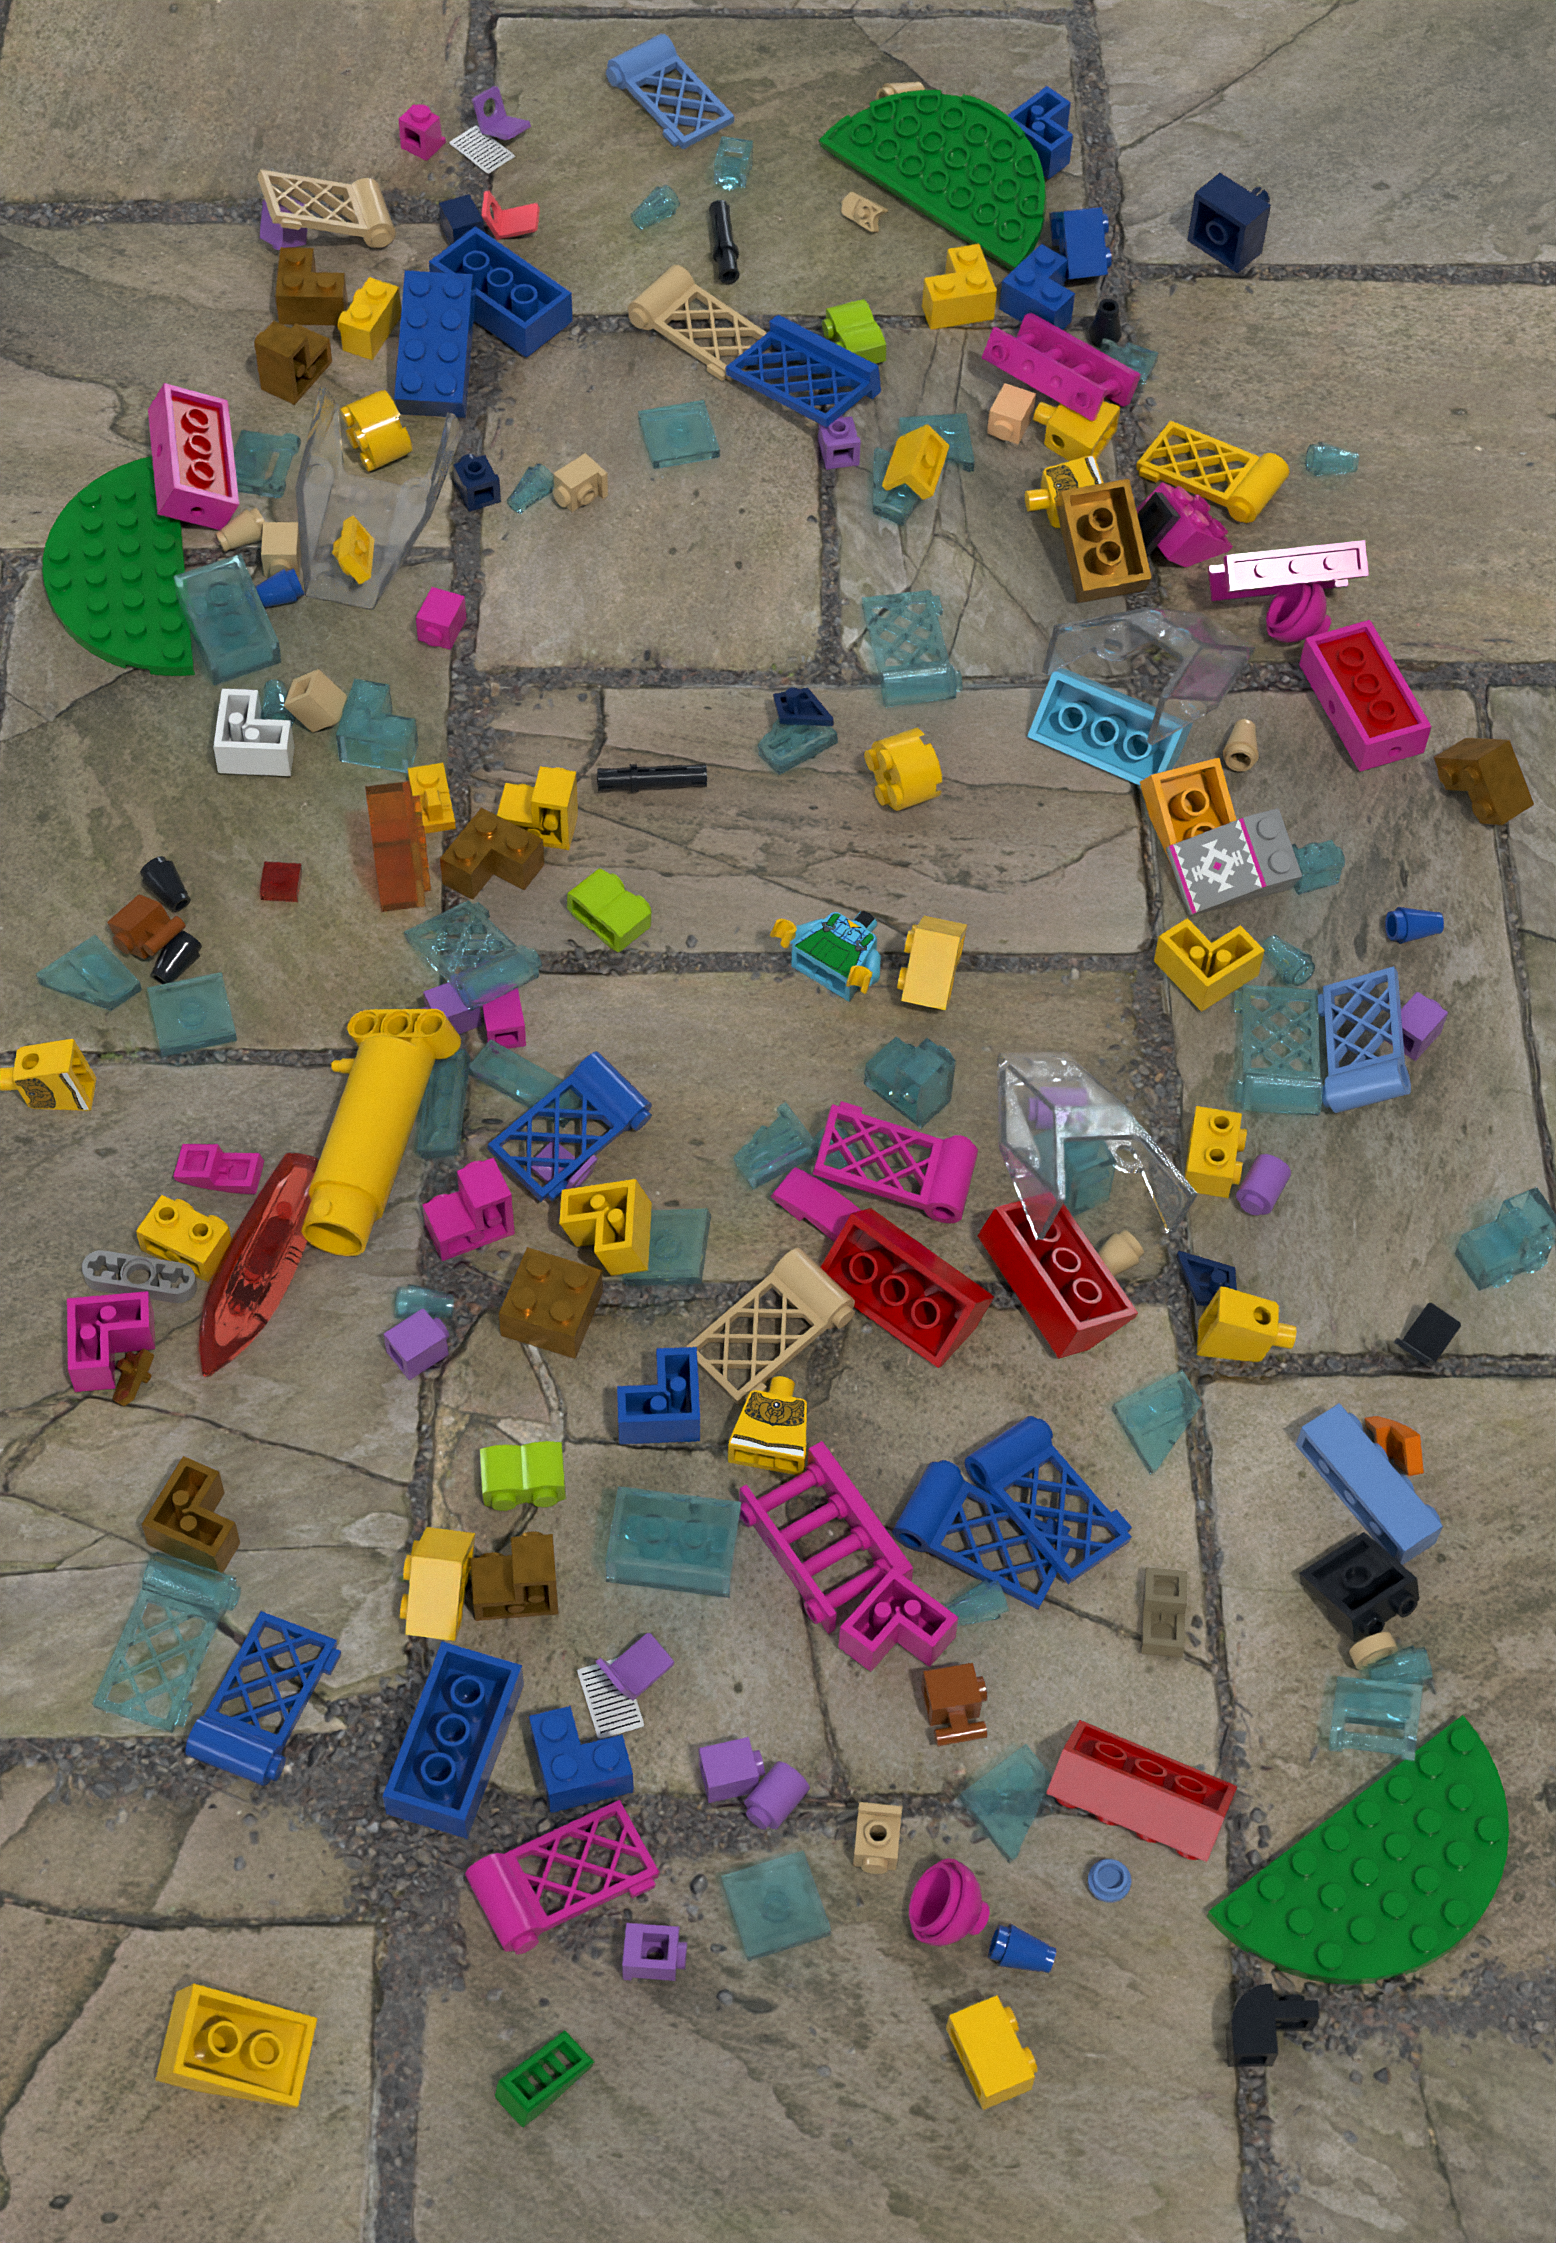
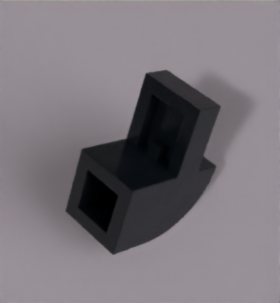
M1272 1983L1262 1984L1247 1991L1237 2002L1227 2025L1226 2049L1228 2067H1272L1278 2055L1276 2031H1313L1320 2018L1318 2000H1305V1997L1302 1995L1291 1994L1281 1996L1278 2001H1274Z

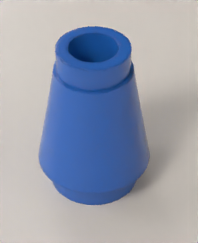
M294 568L288 571L282 569L255 588L250 589L257 609L298 601L297 597L305 595Z
M1397 907L1395 911L1388 912L1385 920V929L1390 940H1396L1402 944L1441 934L1444 929V919L1440 912Z
M998 1924L988 1952V1958L997 1961V1966L1042 1971L1045 1973L1051 1971L1056 1956V1948L1048 1946L1047 1943L1013 1924H1009L1008 1927Z

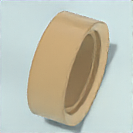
M1380 1632L1356 1643L1350 1649L1349 1654L1356 1668L1365 1670L1378 1666L1392 1658L1398 1652V1647L1390 1632Z

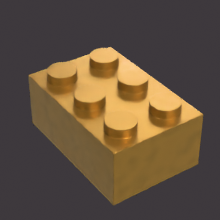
M1123 479L1061 491L1055 505L1077 603L1145 591L1152 577L1130 480Z

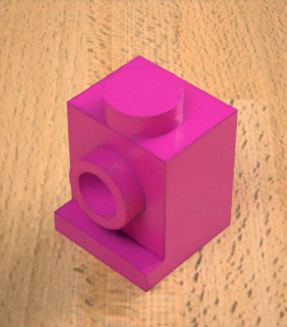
M413 104L398 119L401 148L417 157L428 161L446 143V138L441 136L440 117L431 112L428 106Z

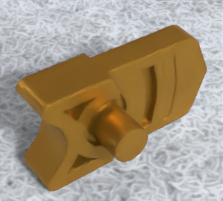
M144 1348L137 1355L128 1351L125 1359L119 1360L117 1368L121 1369L122 1374L112 1398L115 1402L126 1406L135 1399L141 1382L148 1383L150 1381L151 1374L148 1371L154 1358L153 1353Z

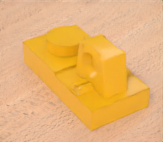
M352 515L343 521L341 537L333 542L332 554L338 560L342 571L347 575H352L359 584H362L371 578L375 539L356 517Z
M437 763L407 768L419 834L456 829L444 764Z

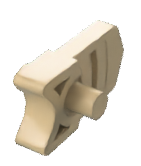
M850 192L842 200L841 213L867 230L879 232L878 220L881 215L888 212V209L855 192Z

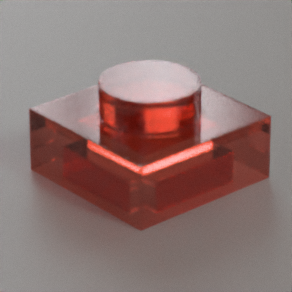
M264 861L259 891L261 900L298 902L302 878L301 863Z

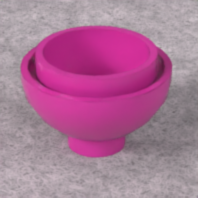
M1319 583L1284 586L1269 606L1266 615L1267 633L1280 642L1294 643L1305 640L1307 637L1327 632L1331 625V617L1326 614L1327 600L1322 586Z
M952 1858L941 1860L925 1871L913 1890L909 1904V1919L915 1938L922 1943L938 1947L956 1943L967 1934H979L986 1926L990 1912L988 1904L982 1901L981 1888L972 1870L960 1861Z

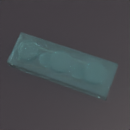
M491 1039L469 1065L470 1075L529 1109L563 1082L562 1079ZM571 1089L560 1097L559 1109H580L581 1099ZM554 1103L548 1108H554ZM545 1117L554 1122V1117ZM559 1117V1126L565 1128L572 1118Z
M466 1049L458 1050L452 1056L445 1059H435L424 1092L417 1152L422 1159L459 1156L471 1058Z

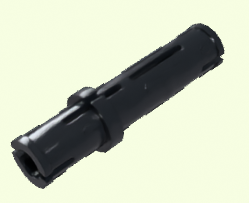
M716 200L709 206L715 244L713 259L718 265L719 280L724 284H732L740 277L737 266L739 250L734 243L730 206L724 200Z
M706 763L655 767H637V764H629V767L597 768L598 792L630 790L631 793H638L640 789L707 787Z

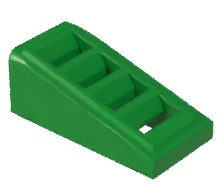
M564 2030L500 2079L497 2084L495 2098L513 2119L524 2128L593 2067L594 2061ZM560 2051L573 2067L568 2070L555 2054ZM546 2063L559 2078L554 2080L542 2066ZM532 2076L543 2088L541 2092L528 2080L529 2077Z

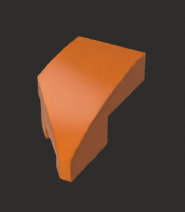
M1380 1416L1365 1418L1367 1430H1371L1374 1433L1375 1443L1385 1450L1388 1459L1393 1458L1395 1464L1408 1476L1424 1473L1420 1434L1408 1426Z

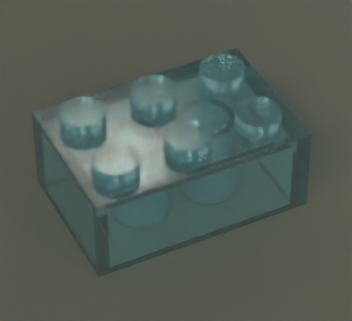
M241 554L173 576L177 600L214 685L281 663L278 638Z
M618 1486L605 1561L606 1582L730 1598L741 1525V1502Z

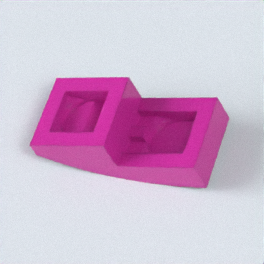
M182 1144L173 1177L178 1182L204 1189L239 1194H256L265 1161L260 1153H223L218 1144Z
M796 1167L788 1173L770 1196L798 1221L805 1217L833 1242L836 1241L851 1213L861 1211L839 1192Z

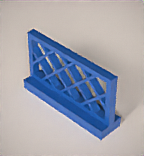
M776 315L769 321L770 331L725 367L727 376L826 428L864 396L873 399L881 393L878 365L780 315ZM771 345L772 348L780 351L762 354V352L765 351ZM797 360L805 365L787 367V361ZM783 362V367L763 369V364ZM759 365V370L747 372L741 370L745 366ZM823 373L830 378L812 380V374ZM808 375V380L788 383V377ZM784 378V383L770 385L764 382L767 379ZM848 386L854 389L850 392L837 393V387ZM833 388L834 392L833 394L813 395V390ZM809 391L810 396L798 398L789 395V393ZM835 404L826 413L815 408V406Z

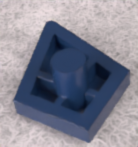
M791 687L786 692L773 694L780 724L834 725V719L808 687L802 689Z
M1183 1251L1177 1252V1261L1197 1306H1208L1220 1286L1237 1290L1235 1267Z

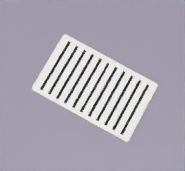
M477 125L449 142L487 174L515 157L514 154L491 136L482 134Z
M618 1658L608 1660L607 1662L612 1664ZM598 1664L577 1670L598 1739L644 1727L637 1700L632 1701L622 1694Z

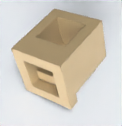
M586 453L553 473L554 498L560 506L567 507L571 512L591 503L598 495L602 499L608 496L607 472Z
M859 1802L853 1860L854 1867H862L863 1871L871 1874H883L888 1870L896 1871L902 1806ZM870 1835L886 1836V1838L882 1841H875Z

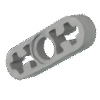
M104 1250L88 1254L82 1262L85 1282L91 1289L114 1294L148 1291L150 1299L171 1303L187 1302L197 1291L194 1271L185 1263ZM101 1265L107 1266L108 1271H103L101 1276H95L94 1271H98ZM144 1269L150 1272V1278L143 1284H133L128 1280L130 1274L135 1270ZM159 1273H162L163 1279L158 1278ZM116 1274L121 1276V1280H117ZM178 1277L184 1278L185 1283H180L178 1288H172L171 1283H176Z

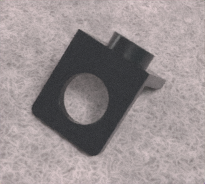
M1428 1303L1402 1340L1396 1338L1394 1343L1432 1368L1461 1328V1323L1435 1304Z

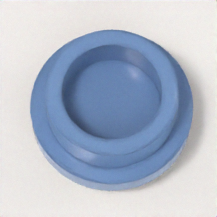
M1103 1859L1095 1863L1090 1869L1088 1887L1097 1899L1107 1903L1118 1902L1130 1890L1131 1875L1123 1863L1114 1859Z

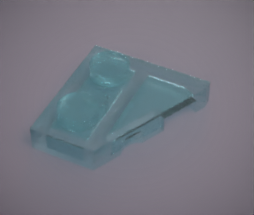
M966 413L899 417L898 427L900 436L928 424L950 445L946 459L963 464L964 471L974 472L975 461Z
M876 447L873 458L872 513L903 526L921 498L906 483L888 491L882 487L893 453Z
M777 718L773 724V729L765 734L759 742L758 753L777 774L781 775L837 744L838 736L831 726L780 724Z
M93 935L36 973L38 983L41 986L110 1011L142 990L140 981L96 935Z
M786 1102L776 1109L779 1117L770 1127L762 1125L753 1135V1139L744 1145L733 1157L737 1169L752 1190L818 1154L817 1142Z
M1180 1370L1114 1403L1111 1409L1148 1473L1151 1475L1157 1471L1203 1403L1184 1371Z
M1025 1744L958 1796L959 1800L1009 1864L1015 1860L1020 1852V1847L1034 1821L1052 1776L1028 1745Z

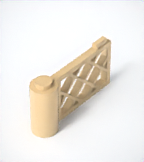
M260 169L257 178L273 223L280 224L281 227L300 230L302 227L363 237L365 243L372 248L385 247L394 240L396 235L395 228L379 184L375 180L362 178L352 184ZM271 184H278L286 191L282 193ZM302 189H308L316 196L313 198ZM332 194L343 195L345 202L343 203ZM293 195L305 205L302 207L289 197ZM323 200L335 210L332 212L322 205L320 201ZM282 204L294 214L281 212L279 205ZM312 209L323 218L315 217L309 210ZM339 215H344L346 218L352 221V223L344 221L342 218L339 217Z
M680 265L670 266L628 306L629 319L635 327L644 330L655 329L707 365L706 371L721 381L726 378L732 382L734 379L726 375L725 367L727 365L720 361L719 356L737 355L739 357L751 347L741 346L740 337L752 336L759 340L767 334V332L696 285L690 273ZM697 298L707 305V310H689V304ZM709 319L710 328L692 329L691 320ZM714 319H727L733 323V328H715ZM671 320H685L687 329H673L667 324ZM717 337H735L736 346L718 347ZM693 338H711L713 347H699L694 343Z
M795 1248L780 1259L770 1275L686 1347H697L698 1367L739 1406L747 1400L751 1391L759 1390L766 1392L767 1386L764 1383L826 1329L834 1327L840 1329L847 1325L855 1314L853 1310L855 1301L803 1250ZM771 1288L783 1298L782 1309H759L760 1298ZM787 1303L794 1309H787ZM754 1304V1309H748L751 1305ZM737 1317H754L753 1334H730V1324ZM759 1317L782 1318L781 1335L758 1334ZM787 1318H804L812 1326L803 1335H786ZM723 1329H725V1334H719ZM708 1342L724 1343L723 1360H706L698 1351ZM752 1343V1360H729V1344ZM758 1343L781 1344L780 1355L773 1361L757 1360ZM716 1368L723 1369V1375ZM728 1369H751V1380L738 1391L728 1381ZM756 1369H763L756 1375Z

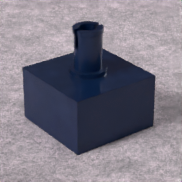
M1219 172L1195 192L1187 241L1238 274L1262 254L1271 208L1268 193L1265 189L1259 193L1262 187H1255L1250 192Z

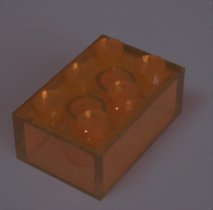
M410 781L365 786L381 912L426 907L424 892L431 891L420 795L412 796Z

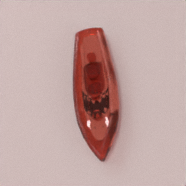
M286 1153L252 1204L222 1256L203 1304L199 1327V1357L201 1372L204 1377H210L243 1352L265 1328L280 1305L308 1242L301 1230L311 1203L308 1192L320 1159L302 1153Z

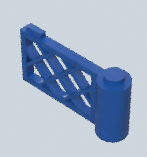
M595 1051L588 1055L569 1077L488 1144L487 1149L540 1202L547 1197L553 1202L561 1195L562 1190L566 1189L567 1180L592 1155L596 1156L624 1131L632 1128L635 1131L640 1130L652 1116L649 1112L652 1103L598 1051ZM571 1089L581 1099V1110L559 1109L560 1097ZM554 1103V1108H548ZM537 1116L554 1117V1133L532 1132V1121ZM559 1117L580 1118L581 1135L559 1134ZM587 1119L602 1120L611 1129L603 1136L586 1135ZM525 1126H527L526 1132H521V1130ZM509 1140H526V1157L510 1156L502 1146ZM531 1141L554 1142L553 1158L531 1157ZM559 1142L581 1143V1155L575 1160L559 1159ZM586 1144H593L586 1150ZM520 1165H525L526 1171ZM531 1166L553 1167V1179L544 1187H541L531 1177ZM559 1167L565 1168L558 1174Z
M1027 1416L967 1456L964 1464L973 1483L978 1488L989 1491L1069 1585L1129 1543L1132 1536L1128 1532L1131 1531L1132 1526L1117 1509L1113 1512L1108 1510L1052 1445L1053 1433L1050 1426L1043 1419ZM1050 1461L1061 1474L1060 1483L1038 1480L1039 1468ZM1032 1473V1478H1027ZM1013 1485L1031 1488L1030 1503L1015 1502L1006 1490ZM1037 1489L1059 1493L1058 1509L1036 1505ZM1065 1494L1080 1496L1087 1504L1086 1514L1064 1510ZM1035 1515L1056 1518V1535L1040 1532L1034 1525ZM1063 1520L1085 1523L1084 1540L1062 1536ZM1092 1525L1107 1527L1116 1538L1108 1544L1091 1541ZM1061 1546L1083 1549L1082 1562L1071 1568L1061 1557ZM1090 1551H1096L1090 1556Z
M946 1460L928 1464L892 1530L895 1539L907 1548L918 1552H929L1037 1610L1040 1608L1058 1573L1051 1566L1046 1575L1044 1567L1050 1566V1562L1046 1558L1040 1559L1036 1546L1024 1532L1023 1536L1007 1540L1003 1539L998 1522L1012 1519L993 1495L964 1481L961 1470L955 1464ZM967 1496L983 1504L987 1516L967 1521L962 1508ZM956 1516H958L960 1523L952 1525ZM1035 1518L1034 1525L1040 1532L1056 1535L1057 1521L1048 1518L1045 1523ZM990 1524L996 1543L976 1547L970 1529ZM1063 1525L1062 1536L1071 1537L1068 1535L1071 1529ZM963 1531L969 1550L956 1553L941 1544L946 1535ZM1027 1543L1033 1562L1013 1567L1007 1548ZM1061 1547V1557L1065 1559L1071 1547ZM999 1550L1006 1569L992 1572L984 1568L980 1555ZM1036 1569L1041 1582L1037 1595L1022 1588L1016 1574Z
M261 1611L204 1716H200L194 1724L186 1743V1756L262 1786H267L271 1780L277 1781L282 1774L286 1762V1757L281 1755L283 1748L322 1674L331 1675L341 1656V1651L336 1649L337 1640ZM268 1627L281 1632L285 1642L263 1650L259 1638L264 1628ZM308 1644L323 1648L318 1659L304 1664H300L295 1651L296 1648ZM255 1647L257 1652L251 1654ZM289 1651L295 1667L272 1675L266 1659ZM261 1661L267 1677L243 1684L240 1676L243 1667ZM310 1672L308 1678L306 1679L305 1673ZM299 1676L303 1685L300 1693L282 1699L276 1684ZM235 1682H237L238 1687L232 1689ZM271 1686L277 1702L253 1709L248 1694ZM242 1696L248 1711L234 1717L219 1713L224 1702ZM292 1707L288 1714L286 1708ZM278 1711L281 1712L284 1724L278 1735L261 1729L258 1718Z

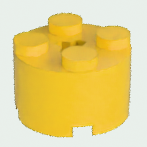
M386 390L376 391L339 408L346 426L351 427L345 430L348 440L353 449L360 447L362 450L360 458L368 472L413 451L406 427L402 428L398 417L401 415Z
M913 728L875 741L871 749L866 750L864 753L865 762L869 770L874 772L878 784L875 786V795L882 806L889 804L892 809L900 811L941 795L942 790H936V785L942 783L940 764L932 744L924 745L919 738L925 735L919 728Z

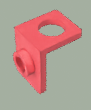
M484 192L482 218L497 240L537 231L540 210L537 203L502 210L491 192ZM490 206H491V208H492V210H493L494 221H493V219H492V217H491Z

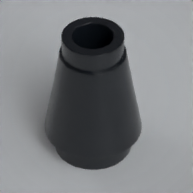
M1105 299L1099 303L1089 329V337L1097 348L1110 349L1121 339L1122 333L1119 305L1115 300Z
M159 856L143 866L140 871L143 877V885L169 907L172 912H179L188 906L191 898L188 896L172 861H167L164 856Z
M182 930L163 947L151 973L152 978L163 986L170 987L200 957L201 943L195 937Z

